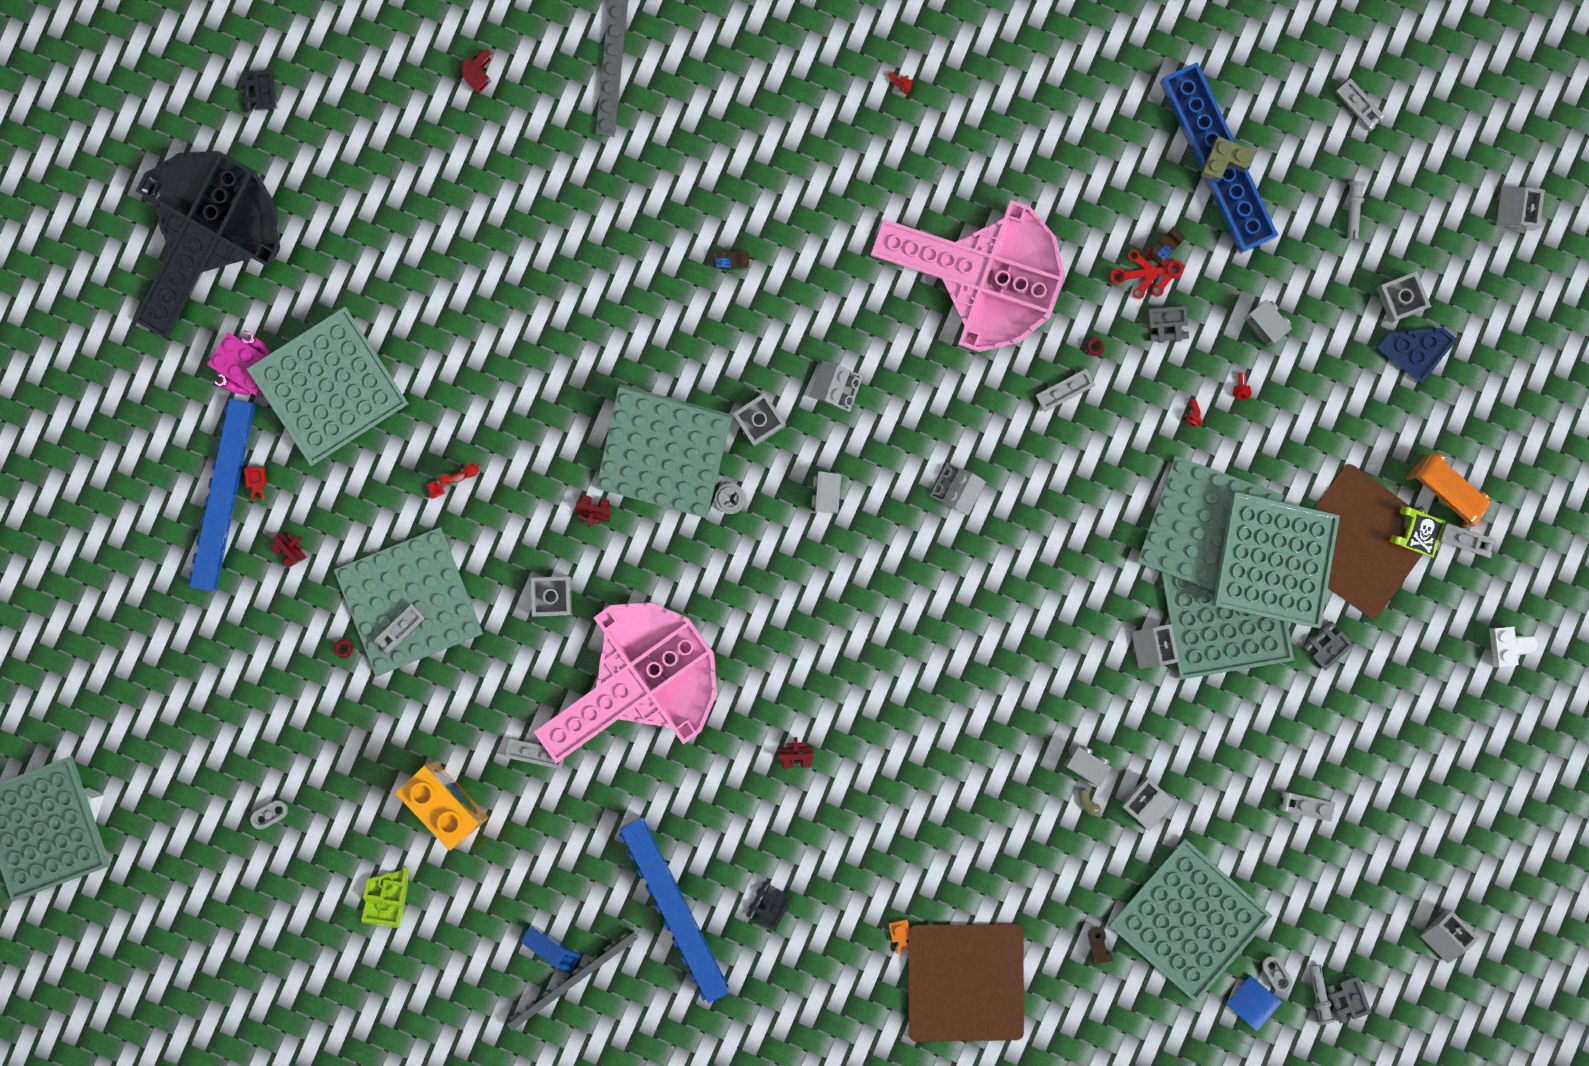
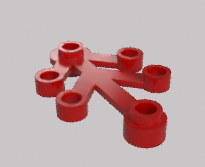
M1151 247V248H1149V249L1147 250V252H1146L1147 258L1153 259V258L1149 255V251L1152 250L1154 247ZM1131 250L1127 255L1128 260L1136 262L1144 269L1129 272L1115 269L1110 274V281L1115 285H1120L1124 280L1146 277L1142 284L1133 291V297L1140 300L1144 297L1145 291L1156 276L1165 275L1159 285H1155L1152 288L1153 296L1160 297L1170 280L1177 279L1183 274L1184 267L1178 260L1169 261L1164 259L1161 262V265L1164 267L1156 268L1141 257L1137 250ZM1135 253L1137 255V258L1132 259L1130 257V254ZM1172 266L1177 268L1176 273L1171 272ZM1115 274L1120 275L1121 279L1119 281L1114 279ZM1160 288L1161 293L1156 294L1154 289ZM1137 290L1142 292L1141 297L1136 296Z
M474 462L467 464L463 467L464 470L451 477L449 474L443 475L438 478L439 483L434 481L426 485L430 498L435 499L445 494L443 488L453 482L458 483L479 474V464L474 465Z

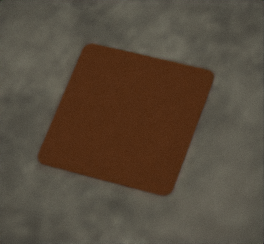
M1348 464L1343 467L1314 508V510L1340 515L1328 588L1369 618H1377L1423 554L1390 542L1392 535L1405 537L1406 529L1403 524L1406 515L1401 514L1400 509L1402 506L1412 507L1356 466Z
M914 925L909 929V1037L915 1042L1020 1040L1024 1036V931L1020 925Z

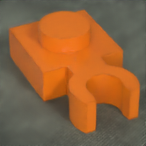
M907 919L888 923L892 942H898V955H901V947L905 946L908 948L906 940H908L909 924Z

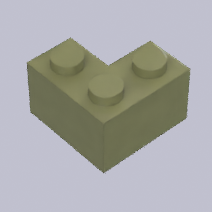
M1218 136L1213 143L1200 176L1218 183L1222 179L1227 166L1243 173L1247 169L1254 151Z

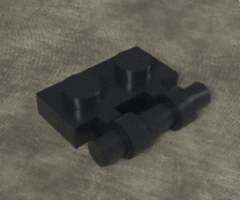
M273 70L253 72L254 80H249L248 73L241 74L242 81L240 86L243 88L244 97L242 98V105H244L246 113L253 112V104H257L258 111L278 109ZM255 87V97H251L250 88Z
M764 881L761 888L757 889V896L753 903H750L746 916L753 919L757 913L761 915L758 923L776 931L793 896L778 888H775L773 894L767 892L770 884ZM766 898L769 902L765 909H762L760 905L763 899Z

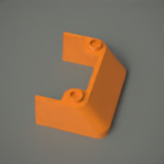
M1430 453L1425 455L1405 478L1407 480L1417 478L1465 521L1460 527L1469 528L1476 526L1490 505L1488 501L1490 499L1489 496L1482 491H1477L1445 463L1446 459L1441 454L1436 453L1435 455Z

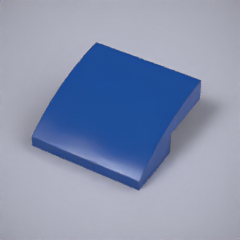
M1250 976L1226 1003L1229 1008L1257 1032L1282 1004L1275 995L1253 976Z

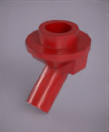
M894 72L888 74V78L904 94H907V91H911L912 79H909V75L899 79Z
M1245 372L1238 373V386H1234L1232 392L1233 396L1239 400H1245L1252 394L1250 386L1246 385Z
M1194 399L1189 402L1192 413L1185 415V419L1189 425L1197 427V425L1201 426L1203 422L1200 417L1199 405L1197 400Z

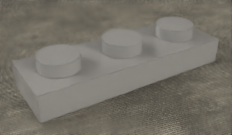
M1086 368L1035 396L1042 410L1046 412L1094 387L1095 383Z
M511 738L508 740L505 758L562 769L564 758L555 763L543 745Z

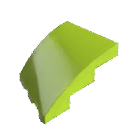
M403 868V870L394 873L389 872L381 877L367 879L363 894L365 907L361 919L362 923L400 928L407 894L409 868Z

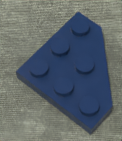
M1443 327L1388 333L1375 349L1419 384H1422L1458 339Z

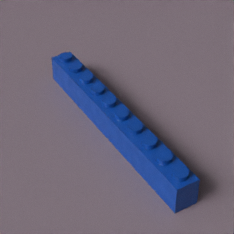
M229 399V403L225 404L224 414H226L225 421H222L220 427L222 437L217 442L216 451H218V455L212 465L214 474L208 484L210 493L204 503L206 512L205 515H202L200 522L202 531L201 534H198L196 540L198 550L197 553H194L192 559L194 569L193 572H190L188 578L190 587L213 592L217 591L256 407L253 403Z

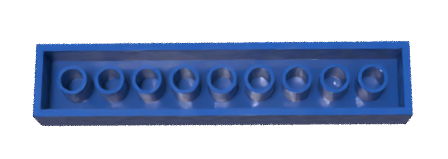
M1197 62L1162 78L1160 84L1202 172L1213 143L1218 136L1234 143L1235 141ZM1227 166L1222 179L1218 183L1204 177L1239 254L1267 243L1278 236L1248 169L1242 173Z
M642 816L624 825L620 829L619 836L623 844H628L630 848L628 854L632 861L636 860L638 864L637 872L641 879L645 878L647 882L646 890L656 900L654 903L656 910L659 914L662 913L664 915L663 923L667 931H672V941L676 948L680 947L682 951L681 959L685 966L689 965L691 969L690 977L694 983H698V992L702 1000H707L709 1004L728 994L730 987L644 817Z

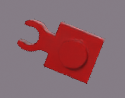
M265 467L246 468V487L253 489L251 499L256 501L255 494L260 493L261 500H264L265 494L261 487L267 486Z

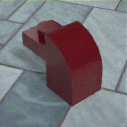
M487 48L484 51H479L475 55L474 61L467 57L462 65V74L466 83L478 95L491 83L490 78L482 71L494 58Z

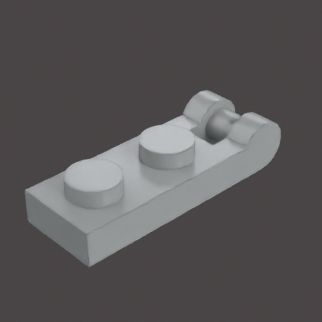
M1351 78L1335 92L1360 119L1368 131L1371 132L1378 122L1381 123L1385 120L1382 112ZM1370 112H1371V113L1373 114V116H1374V117L1371 118V119H1369V118L1366 116V115H1367L1368 113H1370Z
M1445 523L1439 542L1489 559L1492 556V547L1495 546L1497 541ZM1481 542L1485 543L1484 549L1479 548Z
M411 604L373 642L377 646L380 645L384 649L383 652L388 655L425 619V616ZM387 636L393 640L390 644L385 640Z
M1282 791L1281 797H1283L1282 805H1279L1280 811L1332 822L1335 808L1334 802ZM1291 799L1295 800L1294 807L1289 806Z

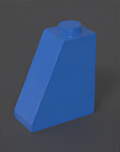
M533 926L525 932L521 942L554 967L571 972L582 956L545 931Z

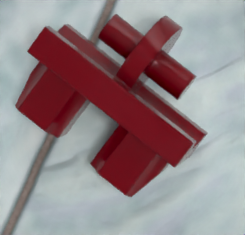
M582 495L580 501L576 502L575 514L581 515V520L588 522V528H591L593 523L600 524L601 520H610L609 500L600 499L598 506L591 505L592 497Z
M282 532L272 539L274 542L270 549L276 555L282 551L287 555L282 560L287 568L307 558L301 551L303 549L300 544L303 539L301 536L294 538L291 534L287 536Z
M794 737V743H786V748H779V761L781 760L783 769L793 768V760H800L802 768L811 767L812 759H814L813 747H805V742H798L797 737Z

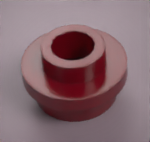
M1097 337L1090 338L1085 345L1086 352L1094 357L1101 355L1105 348L1104 342ZM1092 344H1097L1098 350H1092Z
M341 639L336 642L334 651L338 657L348 658L352 655L354 646L351 641ZM343 645H346L348 648L346 652L341 651Z

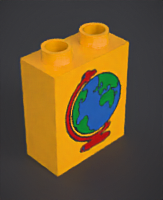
M438 762L423 766L396 792L397 796L449 851L462 844L489 818Z

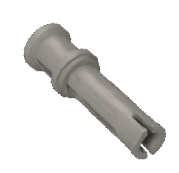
M1348 181L1350 191L1347 201L1350 204L1346 239L1359 240L1361 204L1364 202L1362 196L1365 182Z
M1321 964L1309 966L1316 1000L1314 1008L1317 1009L1319 1019L1317 1024L1334 1023L1335 1021L1331 1016L1330 1010L1331 1002L1328 1001Z

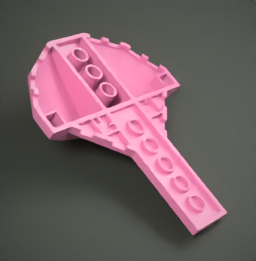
M1010 200L1003 219L957 242L883 219L871 252L872 257L942 279L965 326L958 345L977 352L1020 343L1047 321L1052 315L1065 279L1056 236L1049 230L1031 206Z
M653 602L610 605L594 617L605 633L596 688L534 731L555 763L561 761L618 719L672 728L684 744L702 731L717 695L714 652L688 617Z

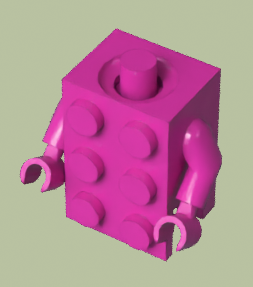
M247 330L244 331L249 335L247 339L241 337L239 339L228 332L207 363V365L219 372L216 373L217 375L221 376L219 382L212 379L213 383L218 386L222 385L223 388L235 394L248 395L251 392L255 396L262 398L264 394L246 368L269 355L271 351L264 342L253 337Z

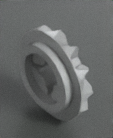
M731 483L721 486L715 495V503L718 509L726 514L739 512L746 500L742 488ZM724 493L729 494L730 496L732 494L737 493L734 497L736 505L734 503L732 504L731 502L724 505L726 503L725 501L727 500V498L725 497L726 495Z

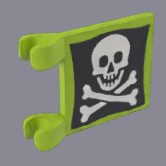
M1402 506L1400 513L1410 516L1411 520L1405 537L1392 535L1390 542L1434 558L1446 521L1413 508Z

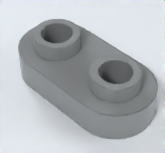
M277 800L262 807L252 814L251 824L256 829H264L287 816V804ZM277 806L282 809L280 814L276 812ZM260 816H264L265 821L263 823L259 821Z
M1275 956L1264 958L1262 969L1273 988L1281 993L1289 991L1292 987V979L1280 959ZM1270 962H1274V967L1272 969H1269L1268 964ZM1279 979H1284L1283 985L1278 984Z

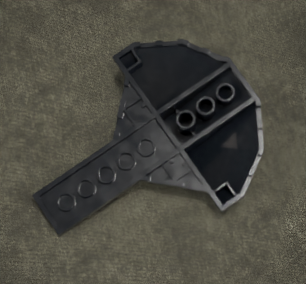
M221 151L177 153L172 158L144 173L136 192L152 201L158 215V223L161 233L164 235L168 254L133 321L161 337L169 339L203 272L251 258L266 267H271L280 250L278 208L258 172Z

